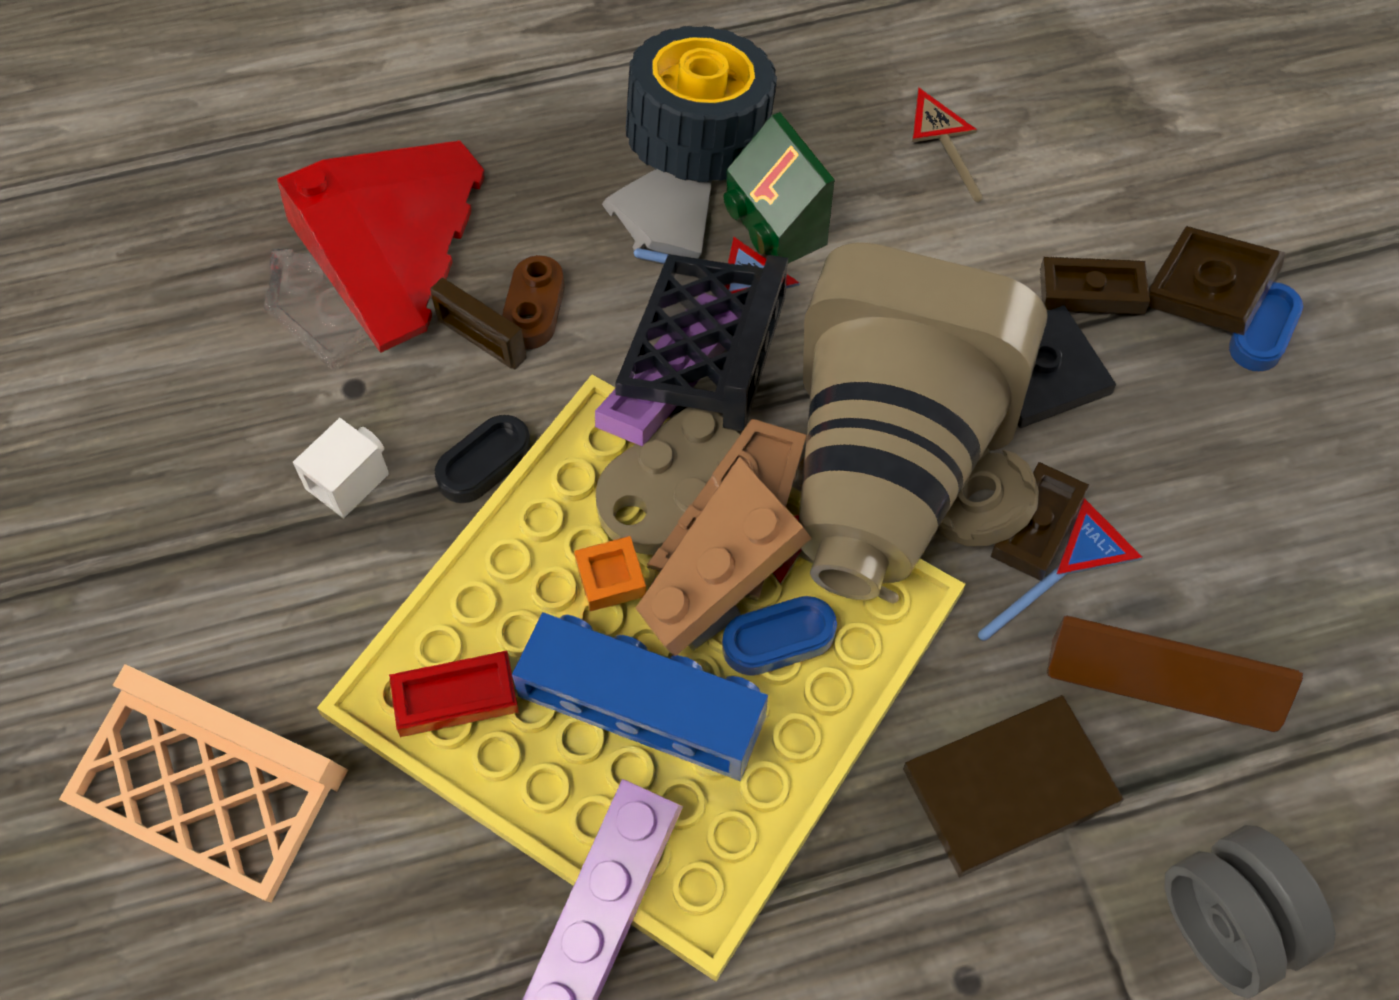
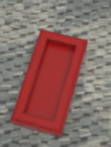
M508 651L389 675L396 730L400 737L519 713Z

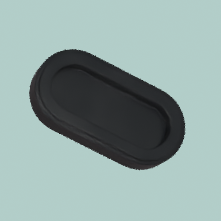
M511 415L491 417L444 453L435 466V479L441 494L446 499L455 503L473 502L508 476L531 449L529 430L525 423Z

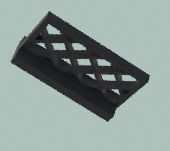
M668 254L616 379V395L723 413V428L743 431L746 427L785 301L788 258L768 255L762 269ZM675 274L697 277L698 280L681 285L674 276ZM731 283L751 285V287L735 293H731L725 286ZM711 291L718 299L701 305L694 297ZM677 303H681L687 309V311L671 317L662 310ZM731 311L738 318L721 325L714 316ZM699 322L707 330L688 337L682 329ZM666 334L675 341V343L658 350L649 342ZM720 343L727 350L725 353L709 358L701 349ZM688 355L695 364L676 371L668 362ZM654 367L663 376L653 381L634 378L636 374ZM708 376L717 388L715 392L692 388L689 383Z

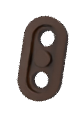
M531 256L522 260L515 267L502 313L503 317L522 329L525 349H536L550 341L555 331L565 290L563 270L556 260L548 256ZM526 314L533 316L529 319L521 318L523 315Z

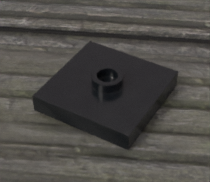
M1065 305L1047 311L1046 326L1017 424L1020 429L1111 395L1115 389L1116 382Z

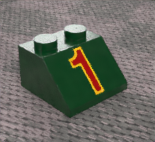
M778 112L767 120L727 169V192L723 195L726 209L734 220L740 219L749 231L753 246L760 254L765 253L767 256L788 258V264L828 244L835 179L781 112Z

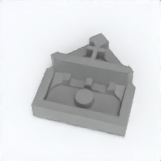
M655 169L605 198L602 205L610 216L617 215L634 239V245L632 246L634 250L637 248L644 249L647 246V248L657 252L698 259L702 252L712 180L709 182L681 180L675 178L670 173H664L659 169Z

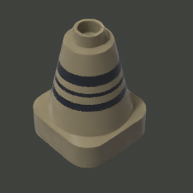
M850 243L837 247L829 253L804 319L803 384L810 395L799 523L812 537L801 549L814 560L810 575L819 586L845 598L870 600L879 595L882 583L899 582L909 577L985 449L989 448V451L1005 447L1013 440L1047 322L1046 307L1038 295L1030 288L1004 275L879 244Z

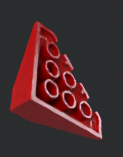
M461 140L323 159L277 178L288 222L379 352L382 353L427 332L432 319V310L427 308L431 297L430 288L442 277L447 279L452 265V256L447 254L453 238L462 239L471 214V205L466 203L472 188L480 190L485 177L484 169Z

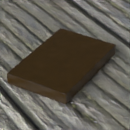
M1063 695L907 761L903 767V771L959 878L1120 806L1124 800Z

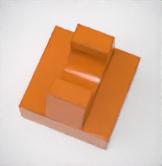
M631 536L574 551L576 565L590 612L643 598L646 594V584Z

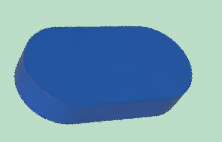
M1273 282L1244 335L1233 333L1229 342V352L1240 366L1252 371H1267L1277 365L1287 348L1303 311L1302 299L1294 289L1285 284Z
M802 596L737 616L729 622L723 633L722 651L725 661L738 673L760 675L817 657L825 653L833 644L837 628L835 613L823 600L811 596Z

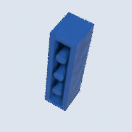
M542 612L512 673L518 697L738 781H741L766 718L768 695L761 693L754 683L737 676H728L726 679L704 672L697 662L684 656L673 655L670 659L648 651L642 642L626 635H616L615 638L598 633L593 631V628L587 622L572 615H562L558 618Z

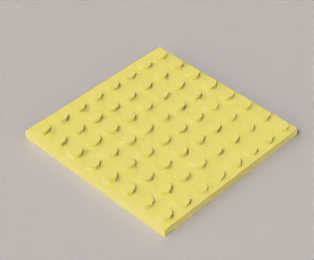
M591 375L317 709L323 718L573 886L622 779L683 806L631 925L716 982L959 600L965 584L919 559L913 571L906 579L894 583H882V586L898 594L899 600L896 603L892 604L878 596L870 600H855L836 595L819 586L810 575L813 563L799 557L782 585L778 583L771 573L764 580L758 601L744 597L736 606L742 615L802 596H811L823 600L832 608L837 620L833 644L825 653L760 675H744L732 669L725 661L722 651V638L725 628L697 649L692 650L687 646L678 655L697 662L704 672L726 679L728 676L744 678L754 683L761 693L768 695L766 718L741 781L518 697L516 687L515 692L519 713L400 737L396 730L390 674L502 651H508L513 673L542 612L558 618L562 615L578 617L587 622L593 628V631L615 638L616 635H626L642 642L650 652L669 659L673 656L636 610L642 598L590 612L574 551L612 541L602 528L597 514L596 487L598 480L612 460L635 444L595 427V410L612 393L615 387ZM668 417V418L663 422V424L666 423V422H667L668 420H670L671 418ZM791 487L786 509L792 515H799L801 491ZM627 506L620 509L616 513L615 518L622 524L634 525L641 522L646 513L639 507ZM636 553L646 584V590L648 591L660 571L647 568V564L653 557V554Z

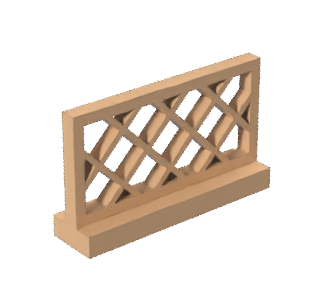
M125 664L112 685L120 689L121 692L59 800L264 901L272 903L330 789L338 791L348 769L318 753ZM136 710L147 716L152 739L124 749L120 731L131 711ZM161 723L176 730L164 734ZM189 737L197 739L203 763L174 774L167 746ZM211 746L227 754L214 758ZM111 749V755L107 756L109 750ZM155 751L162 779L134 789L127 761ZM241 760L248 763L254 788L225 798L217 770ZM115 766L121 794L100 803L85 797L84 794L96 773ZM262 770L278 778L265 783ZM206 774L213 803L184 814L177 785ZM292 784L307 791L308 794L297 815L276 824L268 794ZM165 790L172 819L150 828L142 825L137 800ZM257 798L265 828L235 839L228 809ZM124 806L126 817L113 810ZM216 814L224 844L202 853L193 850L187 825ZM175 830L177 841L163 834ZM288 831L283 842H281L279 834ZM268 839L273 861L260 883L245 875L238 850ZM227 855L230 867L214 859Z

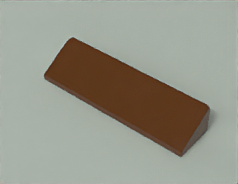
M1068 615L1063 617L1052 639L1047 668L1048 676L1053 679L1270 732H1278L1284 725L1303 679V673L1299 672V670Z

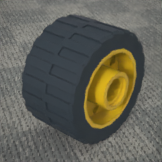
M682 26L678 29L662 31L660 34L646 39L644 44L638 46L634 51L633 59L630 60L626 137L629 139V146L632 151L637 153L639 159L646 165H650L664 173L672 174L675 178L681 180L709 182L711 180L721 181L727 179V169L772 116L777 85L776 69L773 62L767 58L768 55L760 47H756L747 38L740 37L734 32L725 29L719 30L714 27Z

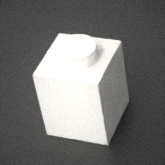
M341 418L333 423L293 461L304 488L342 518H345L389 475L382 456L384 446L381 441L365 427H360L356 430Z

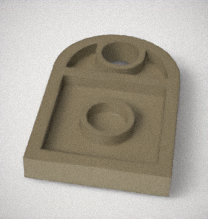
M687 407L661 425L643 446L634 444L617 456L604 469L596 487L597 514L606 534L612 540L631 536L636 553L654 555L673 531L686 509L693 503L709 481L712 473L740 434L734 429L723 428V417L718 412ZM627 506L639 507L646 513L644 519L634 525L622 524L615 518L616 513Z

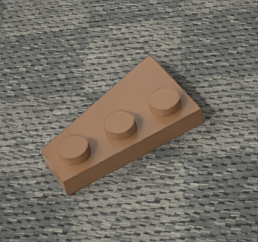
M751 419L712 473L704 488L681 516L668 538L650 559L647 568L661 572L739 457L786 507L807 435ZM764 580L745 597L758 601Z
M739 457L643 596L636 610L664 647L674 656L678 655L810 541L812 537Z

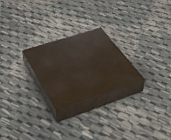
M1186 226L1149 287L1150 303L1148 307L1244 335L1283 266L1285 252Z

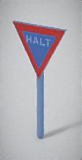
M1084 498L1059 566L978 632V638L982 641L988 640L1066 574L1137 561L1143 557Z

